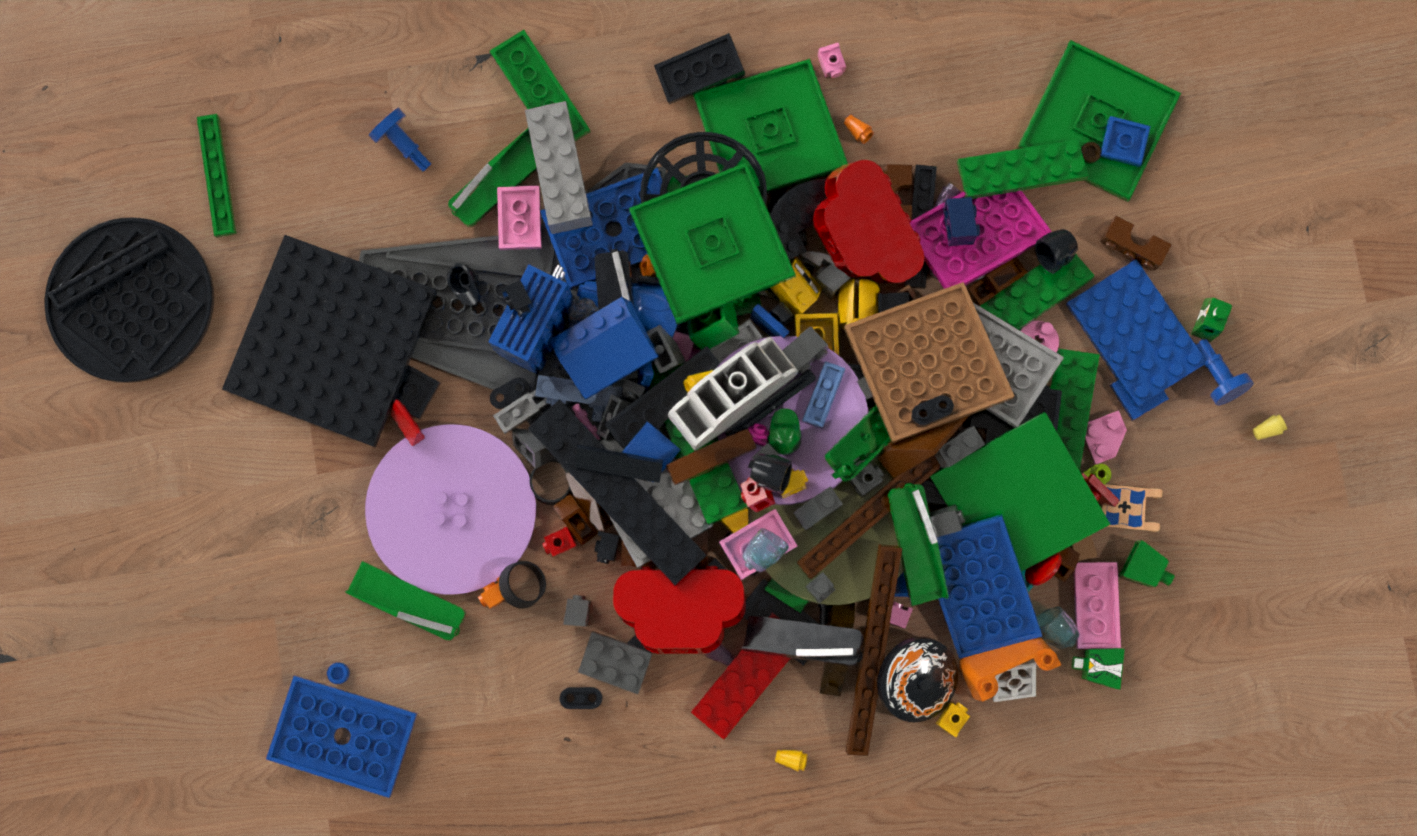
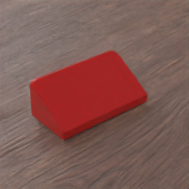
M399 400L394 401L391 416L411 446H415L425 439V435L406 407Z

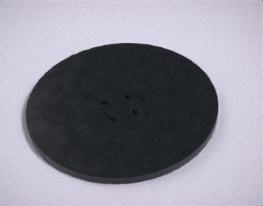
M130 217L109 220L81 233L70 242L57 258L48 277L45 290L46 322L59 350L82 371L100 379L118 383H137L152 380L180 366L194 353L202 342L209 328L214 308L212 277L199 250L175 229L163 223L145 218ZM156 230L161 231L171 249L62 312L57 311L48 295L50 291Z

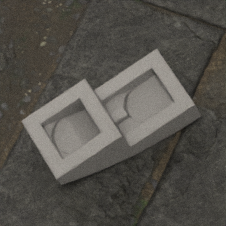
M804 252L800 258L806 264L814 266L816 270L819 269L821 264L827 267L830 264L834 265L830 255L823 253Z

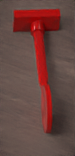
M1081 472L1096 500L1102 505L1116 507L1120 500L1094 474H1090L1087 477ZM1058 552L1026 569V581L1032 586H1038L1051 579L1061 565L1062 558L1060 553Z

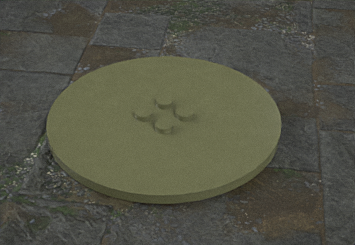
M883 450L867 464L871 463L873 467L877 465L884 474L881 477L883 482L863 497H860L849 481H842L833 488L843 504L842 507L806 531L793 512L808 501L792 505H771L757 513L751 508L748 509V524L776 509L797 544V547L764 566L766 572L785 590L804 600L818 603L805 586L823 572L833 583L835 591L819 604L844 605L870 598L879 544L898 546L891 511L812 579L807 577L796 562L893 479L892 475L878 459ZM867 474L864 476L865 481H872L871 475ZM900 559L898 577H899V576L902 574V572L904 571V570H903V567H902L901 559Z

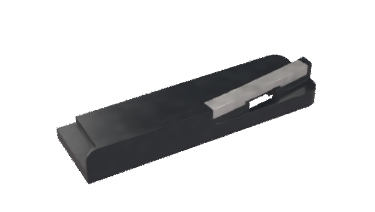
M611 249V252L597 254L594 261L598 310L620 297L631 301L634 306L630 255L626 251H619L618 249Z
M749 616L744 645L740 649L746 652L854 667L858 665L856 663L862 660L860 647L863 645L864 636L857 629ZM820 656H821V657H824V656H835V657H828V658H820Z

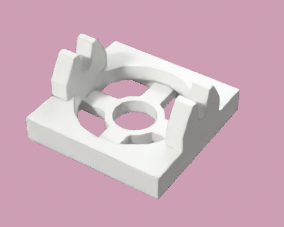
M1034 658L1007 670L1011 671V675L1007 679L998 680L1002 673L995 676L998 683V692L992 697L994 702L1036 696V663ZM1018 670H1026V677L1018 675ZM1012 679H1020L1019 684L1015 686L1009 685ZM1007 686L1011 691H1005L1000 687Z

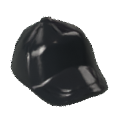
M455 263L447 274V282L450 289L463 304L468 306L477 304L480 300V294L477 289L479 283L477 272L466 264Z

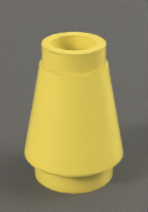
M1272 415L1252 429L1256 439L1260 440L1283 434V431L1287 430V426L1281 415Z

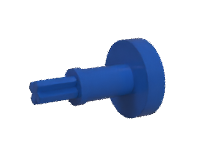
M398 107L385 117L368 136L375 143H378L386 136L403 154L405 159L409 157L424 172L431 163L418 150L420 146L417 143L415 144L398 125L406 117L404 112Z
M1207 339L1201 340L1196 344L1206 359L1205 367L1208 368L1219 385L1210 394V397L1217 406L1233 401L1253 386L1254 382L1247 373L1233 376L1223 361L1221 354L1215 353Z

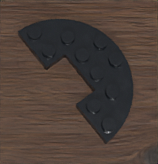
M827 179L812 180L793 187L777 200V203L769 213L789 260L807 252L798 232L814 225L813 216L815 209L822 201L827 199L825 194Z

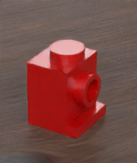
M568 527L545 536L546 542L542 543L547 555L551 553L552 557L577 547ZM559 538L562 544L556 547L554 541Z

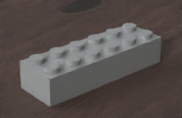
M566 101L525 110L551 233L555 234L592 226V218Z

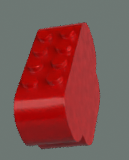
M859 160L845 164L828 176L825 183L827 199L822 201L815 209L813 216L814 226L835 267L848 277L869 276L878 283L904 282L915 276L924 264V251L920 244L921 239L919 234L915 230L913 231L910 225L911 219L900 205V197L897 193L893 192L889 176L884 174L878 164L870 160Z
M707 566L705 570H697V567H695L676 586L661 570H654L653 567H641V570H632L622 574L617 579L613 589L615 611L626 625L635 628L636 636L641 644L654 654H707L713 652L723 641L724 628H729L739 623L746 609L745 591L740 578L729 570H718L717 566Z

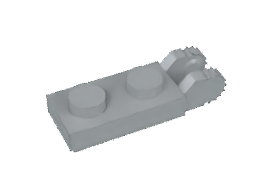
M534 390L530 394L527 393L493 415L504 434L540 412V409L549 405L550 403H546L547 398L536 405L533 398L537 397L535 396L536 390Z

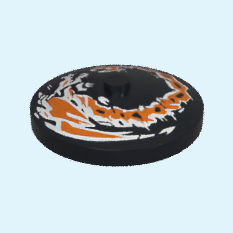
M913 637L902 641L887 654L879 669L877 690L883 706L892 715L906 722H923L935 717L947 707L956 691L958 683L956 660L951 651L935 639Z

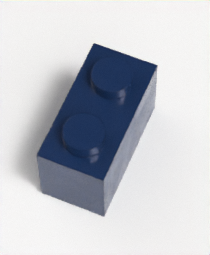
M972 197L946 199L943 213L948 245H974L976 238L980 235V227L975 221L977 209L976 205L972 203Z

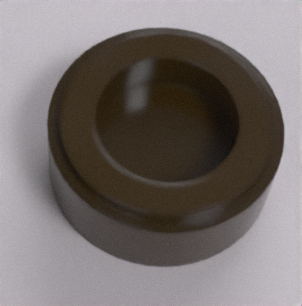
M1088 142L1081 147L1085 163L1093 164L1101 157V148L1098 144Z

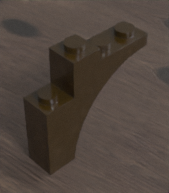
M855 603L831 605L829 626L853 629ZM824 663L819 694L841 696L848 666Z

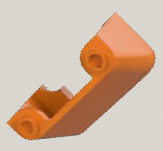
M1042 637L961 658L959 668L973 699L983 702L992 698L998 692V683L995 676L1033 658L1036 665L1046 671L1061 666V663L1051 647Z

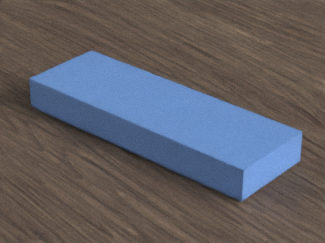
M825 361L802 422L823 429L845 373V368Z

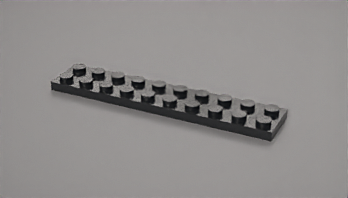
M560 399L528 427L531 433L675 586L707 556L634 478L574 467L577 445L607 449Z

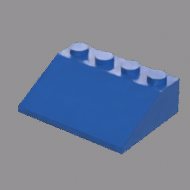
M620 297L549 340L559 361L584 399L592 397L659 357L632 302L623 297Z

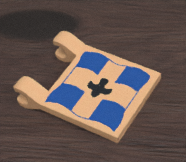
M1104 484L1120 500L1116 507L1102 505V510L1111 524L1107 527L1150 532L1160 530L1159 523L1145 522L1146 497L1161 498L1163 493L1161 489Z

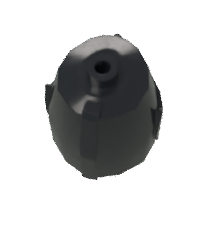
M1065 229L1047 233L1038 239L1035 244V253L1038 261L1045 270L1052 274L1062 269L1063 266L1068 265L1078 250V244L1074 235Z
M759 454L755 460H750L748 468L751 469L750 478L764 489L783 494L789 485L792 461L774 454Z

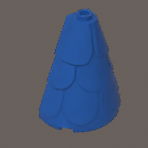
M586 281L584 285L580 284L577 291V296L580 297L579 303L594 314L599 311L596 281ZM632 283L634 308L646 332L661 325L673 338L678 324H676L661 286Z

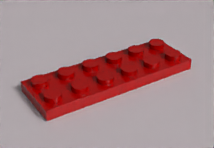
M772 612V613L770 614V616L768 617V618L780 619V618H779L777 615H775L773 612ZM741 650L693 708L691 713L724 740L791 658Z

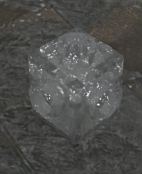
M587 298L581 300L573 299L572 307L568 310V323L571 327L599 311L594 301Z

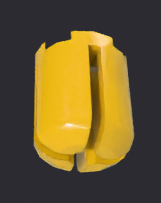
M849 279L840 287L838 291V332L841 333L844 325L878 313V293H880V289L876 283L868 279H860L858 286L856 279Z

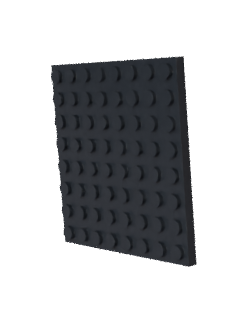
M284 235L222 390L376 448L438 290Z

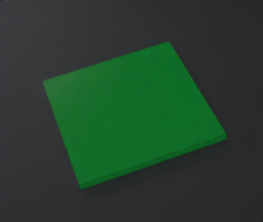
M1070 40L1017 148L1021 149L1076 139L1079 140L1080 147L1088 142H1094L1102 148L1110 116L1151 126L1140 167L1102 157L1093 164L1085 163L1088 178L1084 181L1129 202L1181 93Z
M810 59L693 94L705 132L723 134L744 145L755 156L763 170L767 193L830 175L834 170L848 164ZM708 141L712 154L725 158L728 161L737 152L724 144ZM743 157L737 164V166L747 162L749 169L753 175V178L756 182V185L759 186V181L754 169L752 168L750 163ZM716 163L718 172L720 173L724 166Z
M747 162L629 208L676 324L796 277Z
M1046 412L990 441L948 468H941L930 476L947 506L956 504L958 511L962 510L965 518L963 525L1003 515L1021 572L1111 525Z

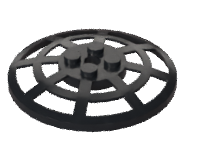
M695 132L671 140L654 154L643 173L640 197L641 203L666 194L672 177L681 183L680 188L715 175L716 173L706 171L705 161L723 165L724 168L721 170L723 172L737 166L743 157L750 163L759 181V186L757 187L765 205L767 186L765 175L759 162L744 145L723 134ZM704 141L721 143L733 148L737 152L730 161L717 155L705 154ZM696 142V154L685 157L674 165L664 157L681 145ZM697 162V172L686 177L679 171L685 165ZM659 163L668 171L662 181L660 194H647L650 177L654 168Z

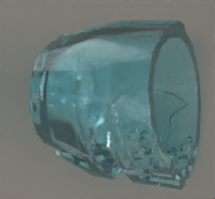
M761 528L748 543L742 558L749 570L754 568L762 572L776 564L788 550L789 545L778 535Z
M1052 607L1037 616L1042 631V638L1057 649L1072 647L1076 643L1075 640L1079 638L1080 633L1071 617L1062 607Z

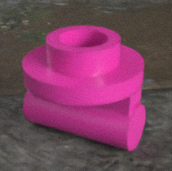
M754 424L748 428L755 444L764 447L768 443L769 430L766 426Z

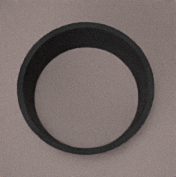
M556 459L553 460V461H551V462H556V463H559V464H560V462L557 461ZM534 468L531 472L530 487L535 498L541 503L555 505L569 494L572 495V490L569 486L567 492L558 499L547 500L541 498L532 486V477L537 468Z
M520 561L504 568L499 578V589L505 601L513 607L528 608L533 606L543 596L546 589V579L542 570L536 564L529 561ZM515 566H526L535 573L540 586L537 599L525 601L513 593L509 584V576Z

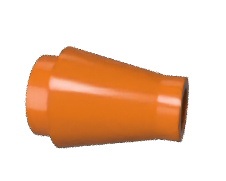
M849 115L843 123L858 143H867L874 134L870 125L855 118L853 115Z

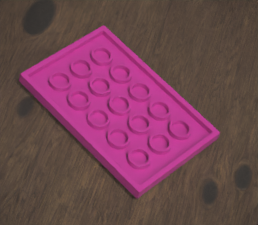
M1022 191L972 199V203L976 205L977 209L975 221L980 227V235L976 238L974 245H948L943 213L945 202L911 221L910 225L913 231L915 230L921 239L920 244L924 251V261L944 289L962 282L965 285L971 283L1035 246L1038 239L1052 232ZM962 192L953 198H966V196Z

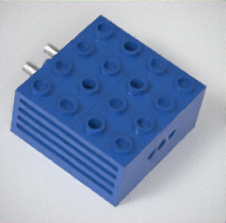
M528 264L521 282L534 307L530 309V313L519 317L516 310L511 311L507 305L488 341L500 357L537 374L538 370L542 371L547 361L544 359L547 352H552L553 350L549 340L556 337L557 333L563 331L566 324L564 319L567 314L571 315L575 307L569 285L562 281L565 272L563 271L564 268L560 267V265H557L553 274L550 275Z

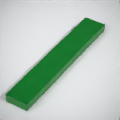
M219 115L197 117L213 233L216 238L235 235L237 233Z

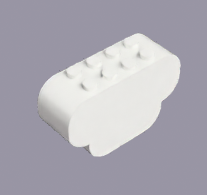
M768 337L759 343L754 342L700 380L688 392L687 396L669 411L668 417L694 451H696L781 390L797 375L798 370L772 337Z

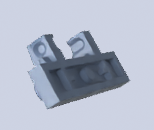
M538 375L535 396L547 398L546 403H550L551 406L559 399L564 404H566V401L589 404L588 407L593 408L591 421L601 422L602 411H605L611 394L621 397L622 387L613 388V386H609L592 397L584 399L573 380Z

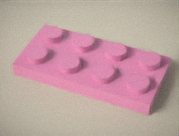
M1117 562L1077 563L1076 569L1073 572L1076 649L1121 648Z

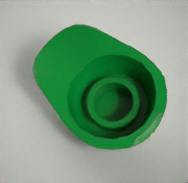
M787 408L779 409L773 414L768 442L778 454H793L801 445L802 436L799 420L793 410Z

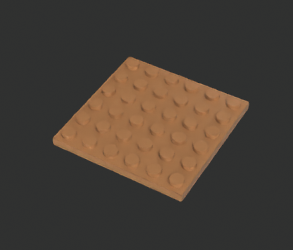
M964 282L844 325L847 337L892 443L1004 403L1015 397ZM940 395L948 396L953 401L954 408L949 417L926 427H918L912 422L911 414L915 406ZM945 403L939 404V407L942 409L947 407ZM924 411L919 412L921 417L927 416Z

